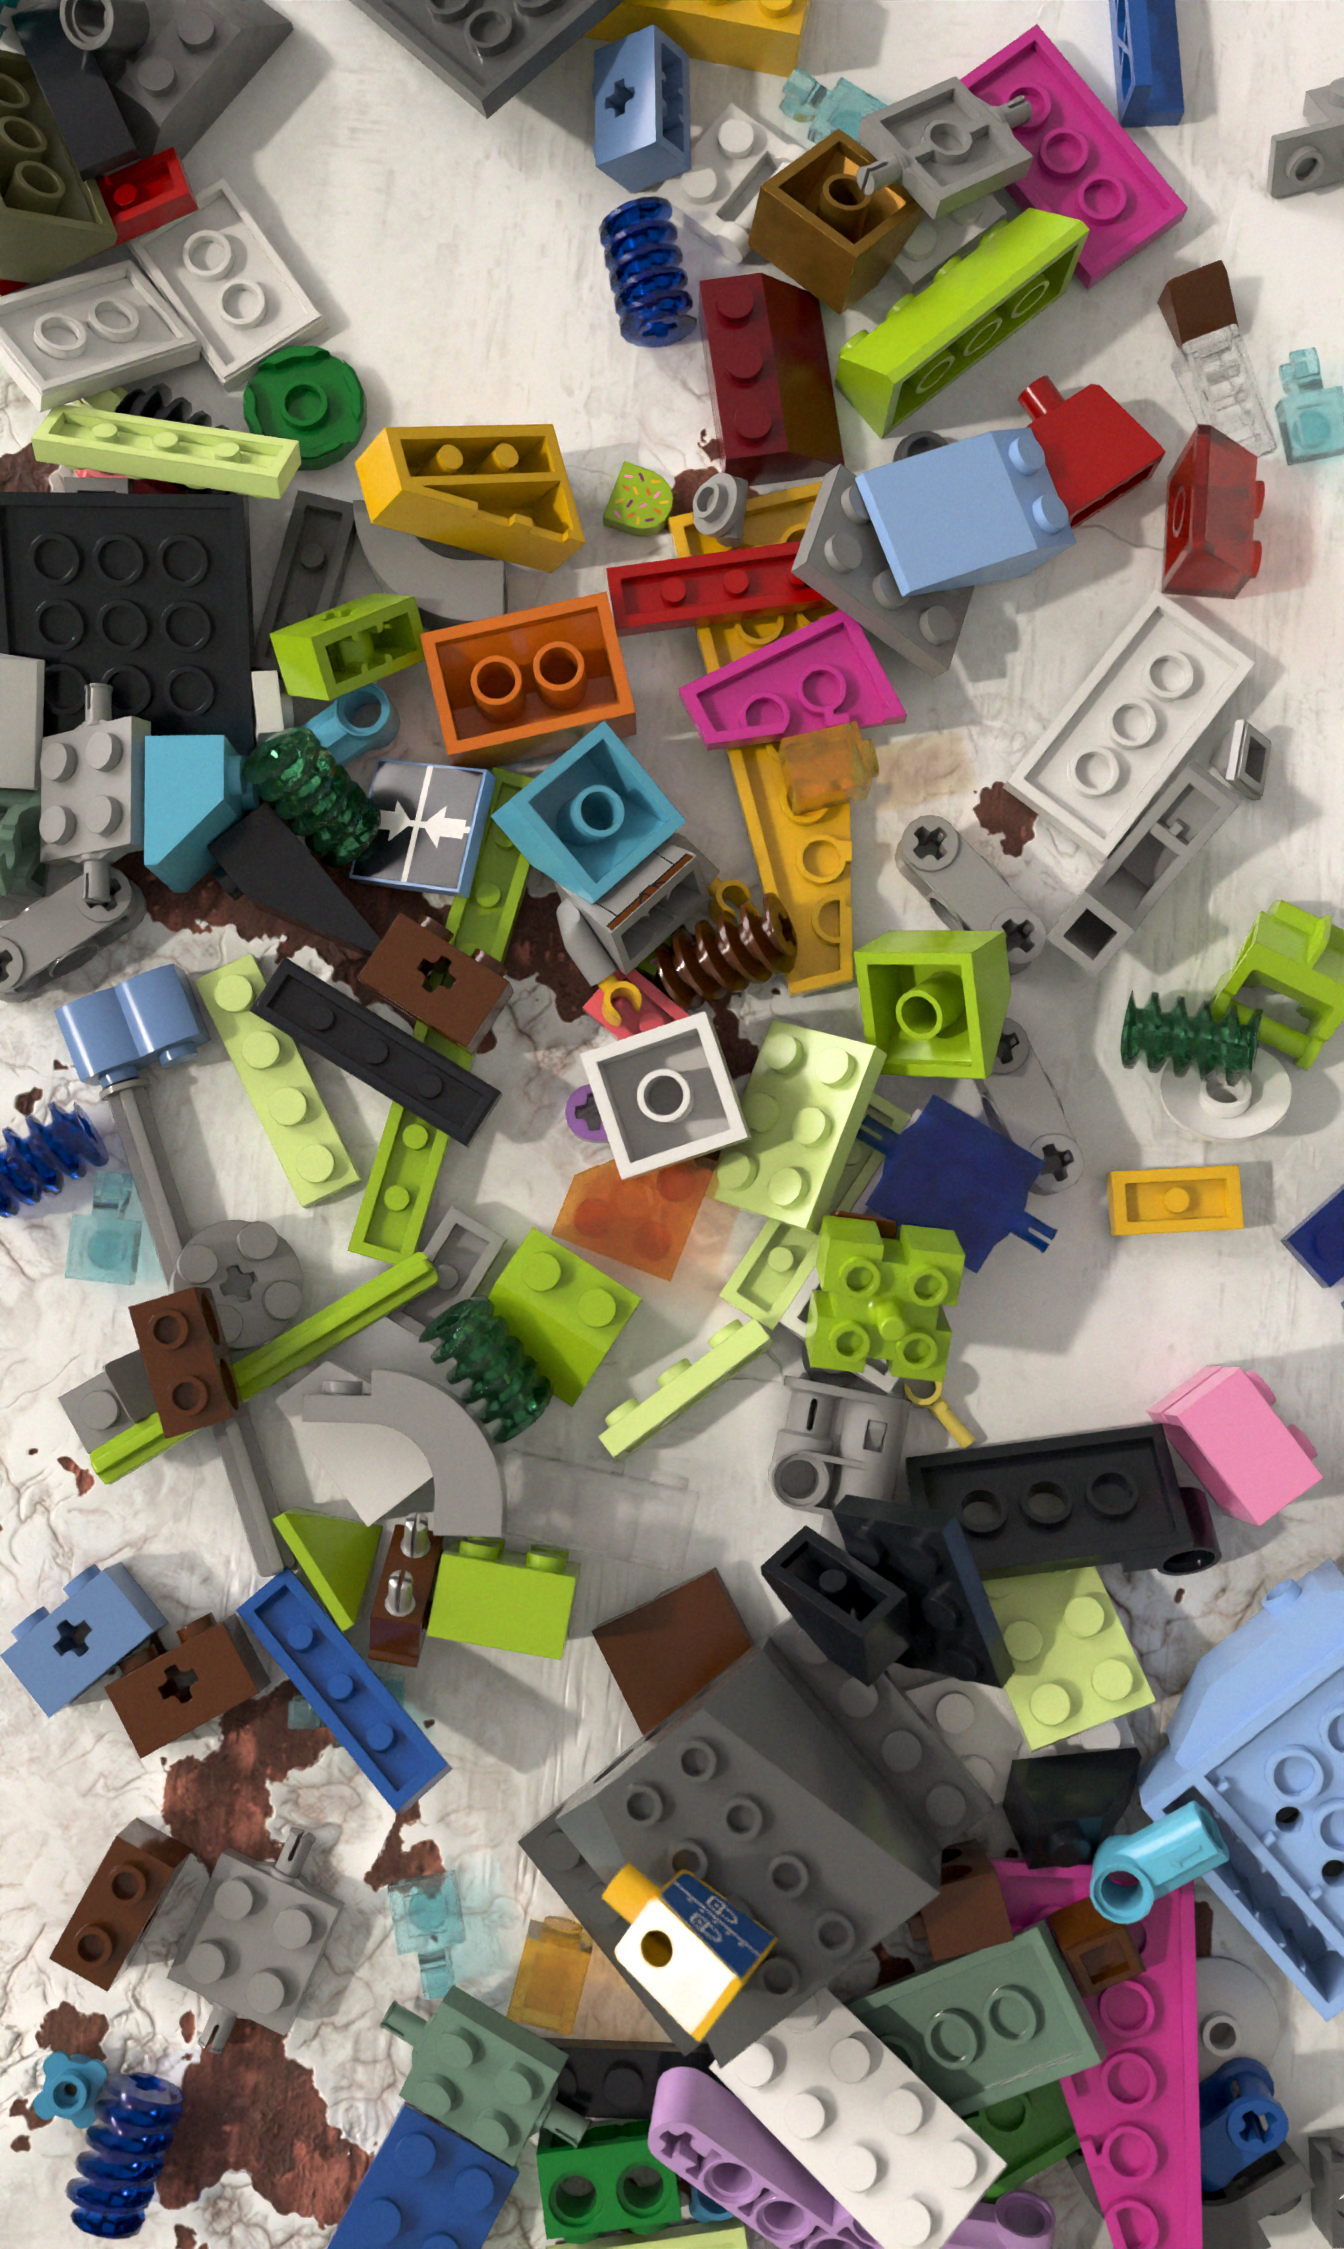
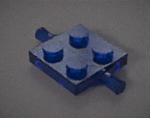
M935 1094L932 1095L917 1121L902 1131L901 1134L872 1118L870 1114H867L861 1124L883 1138L880 1140L862 1128H859L856 1138L886 1156L882 1177L865 1203L867 1207L889 1220L897 1221L900 1227L902 1224L954 1230L965 1253L964 1266L976 1274L993 1247L1007 1237L1009 1233L1040 1250L1041 1253L1046 1251L1050 1244L1028 1231V1228H1033L1050 1240H1053L1058 1229L1052 1228L1024 1211L1028 1191L1046 1164L1045 1161Z

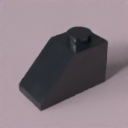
M805 1525L760 1567L762 1576L800 1628L808 1634L829 1660L865 1686L869 1687L912 1644L907 1593Z
M1137 1747L1012 1760L1002 1807L1029 1870L1049 1867L1069 1868L1078 1864L1093 1862L1098 1845L1109 1837L1130 1804L1142 1759Z

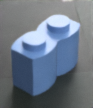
M175 964L165 965L144 972L115 987L81 997L54 1011L80 1082L93 1087L101 1085L102 1090L118 1083L139 1079L137 1071L155 1062L160 1061L163 1068H170L189 1062L199 1055L196 1047L211 1040L186 973Z

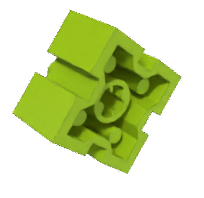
M823 1215L816 1268L822 1291L812 1290L805 1332V1343L810 1367L864 1373L866 1357L886 1360L890 1376L944 1382L952 1330L942 1305L957 1306L965 1253L954 1230L902 1224L900 1238L897 1240L881 1238L876 1221Z

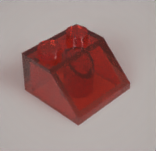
M1197 425L1167 476L1162 594L1235 599L1250 578H1256L1260 568L1262 545L1260 540H1253L1254 519L1259 518L1263 508L1265 485L1263 481L1256 480L1257 456L1212 425Z

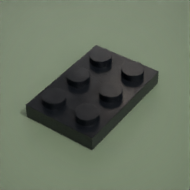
M846 1494L833 1509L832 1513L849 1555L908 1595L912 1644L894 1663L911 1669L918 1668L955 1677L961 1681H972L1002 1689L1015 1672V1668L956 1513Z

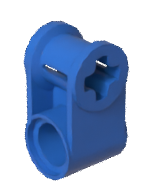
M1247 2057L1233 2058L1223 2063L1216 2072L1199 2083L1202 2192H1215L1225 2187L1236 2174L1264 2154L1278 2148L1286 2139L1289 2131L1288 2117L1280 2102L1273 2098L1274 2082L1269 2071L1258 2060ZM1234 2080H1236L1241 2093L1237 2096L1232 2086ZM1259 2116H1265L1268 2124L1267 2130H1264Z

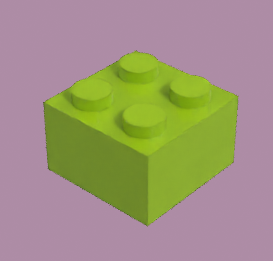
M467 1536L466 1539H461V1542L454 1541L442 1553L427 1636L562 1660L568 1641L581 1563L568 1561L569 1550L548 1545L531 1544L530 1551L521 1553L504 1550L506 1541L504 1538Z

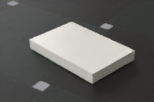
M223 175L194 194L199 210L125 242V244L154 288L201 342V356L226 392L229 393L254 377L259 372L258 366L268 356L291 346H302L329 327L325 316L228 177Z
M131 259L0 297V364L39 412L198 361L200 357L201 342Z

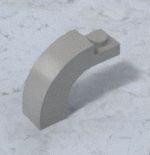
M353 500L357 534L378 585L385 594L415 596L424 628L434 631L508 614V580L503 560H455L443 557L424 546L415 535L372 524L365 500Z
M1191 760L1103 864L1045 938L1096 978L1137 931L1144 918L1168 887L1236 810L1243 799L1194 760Z
M376 1368L372 1369L371 1394H362L363 1381L322 1380V1393L303 1394L302 1422L379 1424L403 1433L420 1448L431 1467L434 1479L433 1535L502 1537L507 1527V1485L499 1452L484 1423L460 1397L449 1389L415 1373L397 1369Z

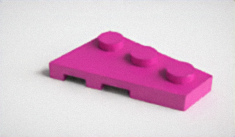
M842 610L825 616L679 688V697L707 751L905 723L907 718L899 698L859 623Z

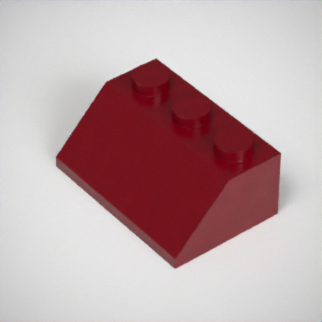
M764 273L699 281L698 319L721 473L745 479L748 481V487L824 477L826 473L840 463L845 466L819 299L807 290Z

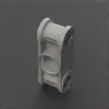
M926 815L910 822L903 832L902 839L898 843L895 853L896 867L901 875L925 898L935 914L950 930L1005 931V937L1018 932L1024 941L1020 947H1016L1010 952L1007 951L1009 975L1018 974L1026 969L1045 948L1047 939L1045 937L1047 935L1045 925L1040 917L1010 888V885L998 869L983 856L979 855L947 820L939 816ZM933 842L938 847L935 856L929 854L921 859L914 853L918 844L925 846Z
M110 866V891L113 889L116 891L114 898L118 904L114 909L110 911L106 909L108 902L88 903L82 900L83 874L55 893L39 899L24 909L17 918L0 928V964L6 959L11 961L6 966L9 977L5 981L0 980V1000L7 1003H20L29 999L61 976L82 967L99 951L129 931L134 930L143 921L147 912V900L143 891L119 869ZM0 966V977H1V976L3 975V970H2V968H1V966Z
M1005 1018L999 1043L1004 1041L1008 1047V1052L1001 1057V1060L997 1056L995 1057L992 1073L987 1079L972 1080L981 1097L987 1120L994 1134L1003 1145L1014 1171L1025 1177L1022 1186L1036 1195L1047 1196L1056 1194L1059 1191L1069 1189L1081 1177L1084 1168L1082 1150L1079 1148L1064 1116V1110L1057 1091L1048 1075L1043 1071L1027 1037V1033L1019 1023L1011 1018ZM1044 1154L1046 1157L1057 1155L1061 1160L1062 1167L1057 1168L1054 1171V1175L1048 1173L1041 1176L1037 1170L1036 1164L1044 1159Z

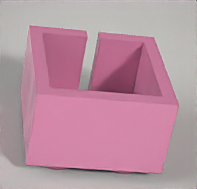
M1205 1366L1146 1411L1155 1424L1162 1423L1167 1440L1225 1516L1261 1526L1324 1478L1312 1462L1317 1457L1314 1446L1295 1425L1290 1424L1286 1427L1271 1408V1405L1276 1402L1273 1392L1264 1380L1252 1370L1245 1373L1241 1367L1222 1368L1221 1366Z

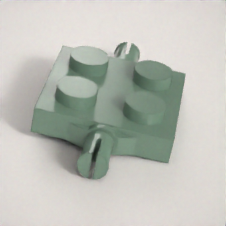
M452 1985L437 2012L428 2021L403 2007L398 2001H393L380 2024V2028L386 2029L413 2046L412 2067L399 2096L513 2167L528 2138L536 2134L541 2126L572 2144L574 2148H577L591 2120L582 2117L555 2100L558 2095V2078L569 2057L568 2054L455 1985Z

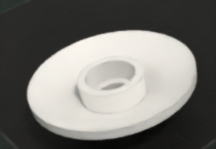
M1215 1039L1193 1044L1180 1051L1169 1061L1161 1077L1160 1098L1164 1110L1171 1120L1187 1133L1216 1143H1242L1268 1134L1283 1121L1290 1108L1292 1086L1283 1065L1264 1049L1243 1041Z
M1220 1956L1196 1957L1199 2083L1216 2072L1223 2063L1233 2058L1247 2057L1255 2059L1267 2068L1275 2055L1280 2036L1278 2009L1271 1992L1252 1970L1235 1960ZM1217 2023H1227L1230 2026L1228 2037L1220 2043L1210 2041L1209 2034L1212 2027ZM1234 2080L1232 2086L1234 2091H1237L1239 2087L1236 2080Z

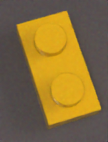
M1239 1165L1111 1171L1106 1173L1111 1237L1244 1229Z

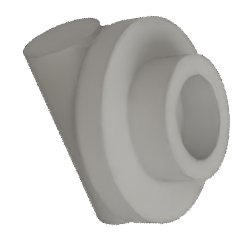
M718 473L700 486L693 500L694 524L700 533L716 538L720 545L726 547L742 545L748 481L727 473Z

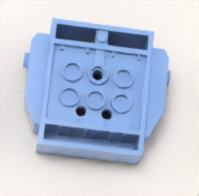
M1330 1557L1317 1568L1306 1573L1298 1581L1295 1582L1292 1578H1289L1273 1587L1261 1601L1264 1607L1262 1610L1199 1659L1166 1728L1169 1744L1139 1767L1136 1778L1142 1808L1154 1822L1194 1800L1202 1808H1206L1219 1827L1220 1834L1229 1849V1860L1202 1874L1201 1877L1326 2022L1344 2010V1870L1341 1874L1333 1877L1322 1873V1868L1328 1861L1339 1860L1344 1862V1572ZM1286 1806L1295 1807L1299 1810V1816L1294 1822L1284 1824L1275 1819L1277 1812L1281 1808Z

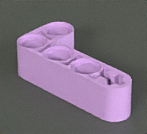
M676 2067L661 2075L657 2082L647 2143L650 2152L658 2161L780 2249H884L737 2096L707 2074L695 2068Z

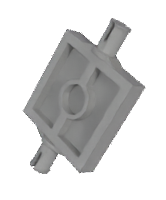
M954 76L862 117L857 139L878 161L858 169L856 178L860 190L865 188L864 194L871 195L892 183L900 184L935 220L1025 178L1033 156L1013 136L1011 129L1021 124H1026L1031 120L1032 106L1029 100L1024 102L1026 97L1020 95L1014 98V100L998 107L991 106L974 96Z
M90 683V685L86 684L84 686L85 721L82 722V725H79L72 731L42 738L40 759V862L58 867L77 863L84 864L82 900L88 903H105L111 901L110 865L127 853L144 850L145 736H151V722L132 715L112 720L113 687L103 683Z
M290 1828L288 1838L277 1863L257 1861L230 1847L221 1852L166 1977L202 1995L213 2006L202 2035L197 2041L198 2045L203 2049L212 2043L208 2052L222 2054L224 2052L225 2045L237 2018L251 2019L283 2036L287 2034L293 2026L344 1908V1902L315 1889L306 1877L300 1874L311 1847L316 1841V1837L309 1832L302 1837L305 1831L303 1829Z

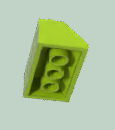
M1030 207L1011 222L1006 218L998 221L983 236L979 243V248L965 259L960 255L951 258L936 273L932 280V285L918 296L913 292L903 296L889 310L885 322L871 333H868L867 330L859 331L844 344L838 355L839 362L835 387L879 438L882 439L1066 293L1090 229L1082 220Z

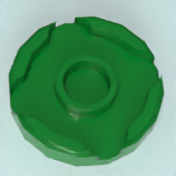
M317 346L288 347L268 356L258 366L259 372L254 376L252 383L248 381L243 394L244 419L251 434L299 441L301 465L297 471L321 470L342 461L359 444L367 424V399L354 369L344 360L342 362L339 358L331 356L328 350Z

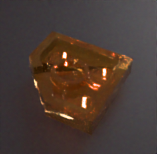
M700 1156L632 1180H621L615 1159L602 1165H596L575 1174L551 1235L671 1282L717 1162Z

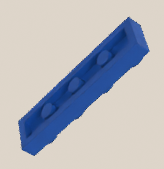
M288 1566L284 1568V1572L277 1574L236 1609L245 1623L395 1813L400 1816L404 1814L453 1769Z

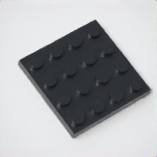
M0 492V653L45 660L43 738L72 731L79 725H82V722L85 721L84 686L86 684L90 685V683H103L113 687L112 720L132 715L150 721L151 736L224 735L239 756H256L259 754L256 748L255 732L257 723L251 672L255 671L248 495Z

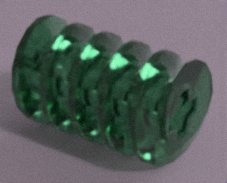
M292 727L275 733L253 750L245 761L241 772L244 779L250 784H259L258 792L263 800L275 801L273 808L280 818L290 819L289 825L296 835L305 836L304 841L311 851L321 852L320 859L324 865L330 867L343 866L357 859L376 837L381 824L380 809L372 799L366 797L361 786L351 780L347 770L341 764L336 763V759L328 748L320 745L319 739L312 730L305 727Z
M1132 990L1121 1036L1120 1054L1122 1065L1126 1069H1133L1142 1054L1145 1053L1149 1072L1159 1073L1170 1057L1175 1077L1183 1078L1193 1063L1197 1062L1200 1079L1203 1082H1210L1219 1067L1223 1066L1227 1085L1235 1087L1246 1070L1250 1071L1252 1076L1263 1021V1009L1255 1008L1248 1022L1240 1024L1236 1004L1230 1003L1221 1019L1215 1020L1210 1000L1204 999L1195 1015L1190 1016L1187 1012L1184 996L1178 995L1169 1011L1165 1012L1161 1008L1159 992L1152 991L1143 1008L1136 1007Z
M474 1296L450 1306L438 1315L420 1335L418 1342L425 1343L439 1338L441 1343L432 1352L430 1359L437 1365L454 1358L456 1363L447 1372L445 1379L450 1385L469 1378L471 1383L464 1389L460 1398L466 1405L484 1398L486 1402L477 1411L476 1415L483 1424H488L499 1418L500 1422L491 1432L493 1441L497 1445L518 1436L541 1417L554 1394V1385L546 1376L538 1375L539 1365L531 1356H523L524 1344L516 1336H508L510 1325L502 1316H493L495 1306L487 1296Z

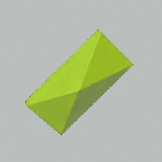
M297 1507L287 1510L272 1519L341 1631L344 1632L353 1626L364 1615L383 1526L372 1524L367 1527L362 1521Z

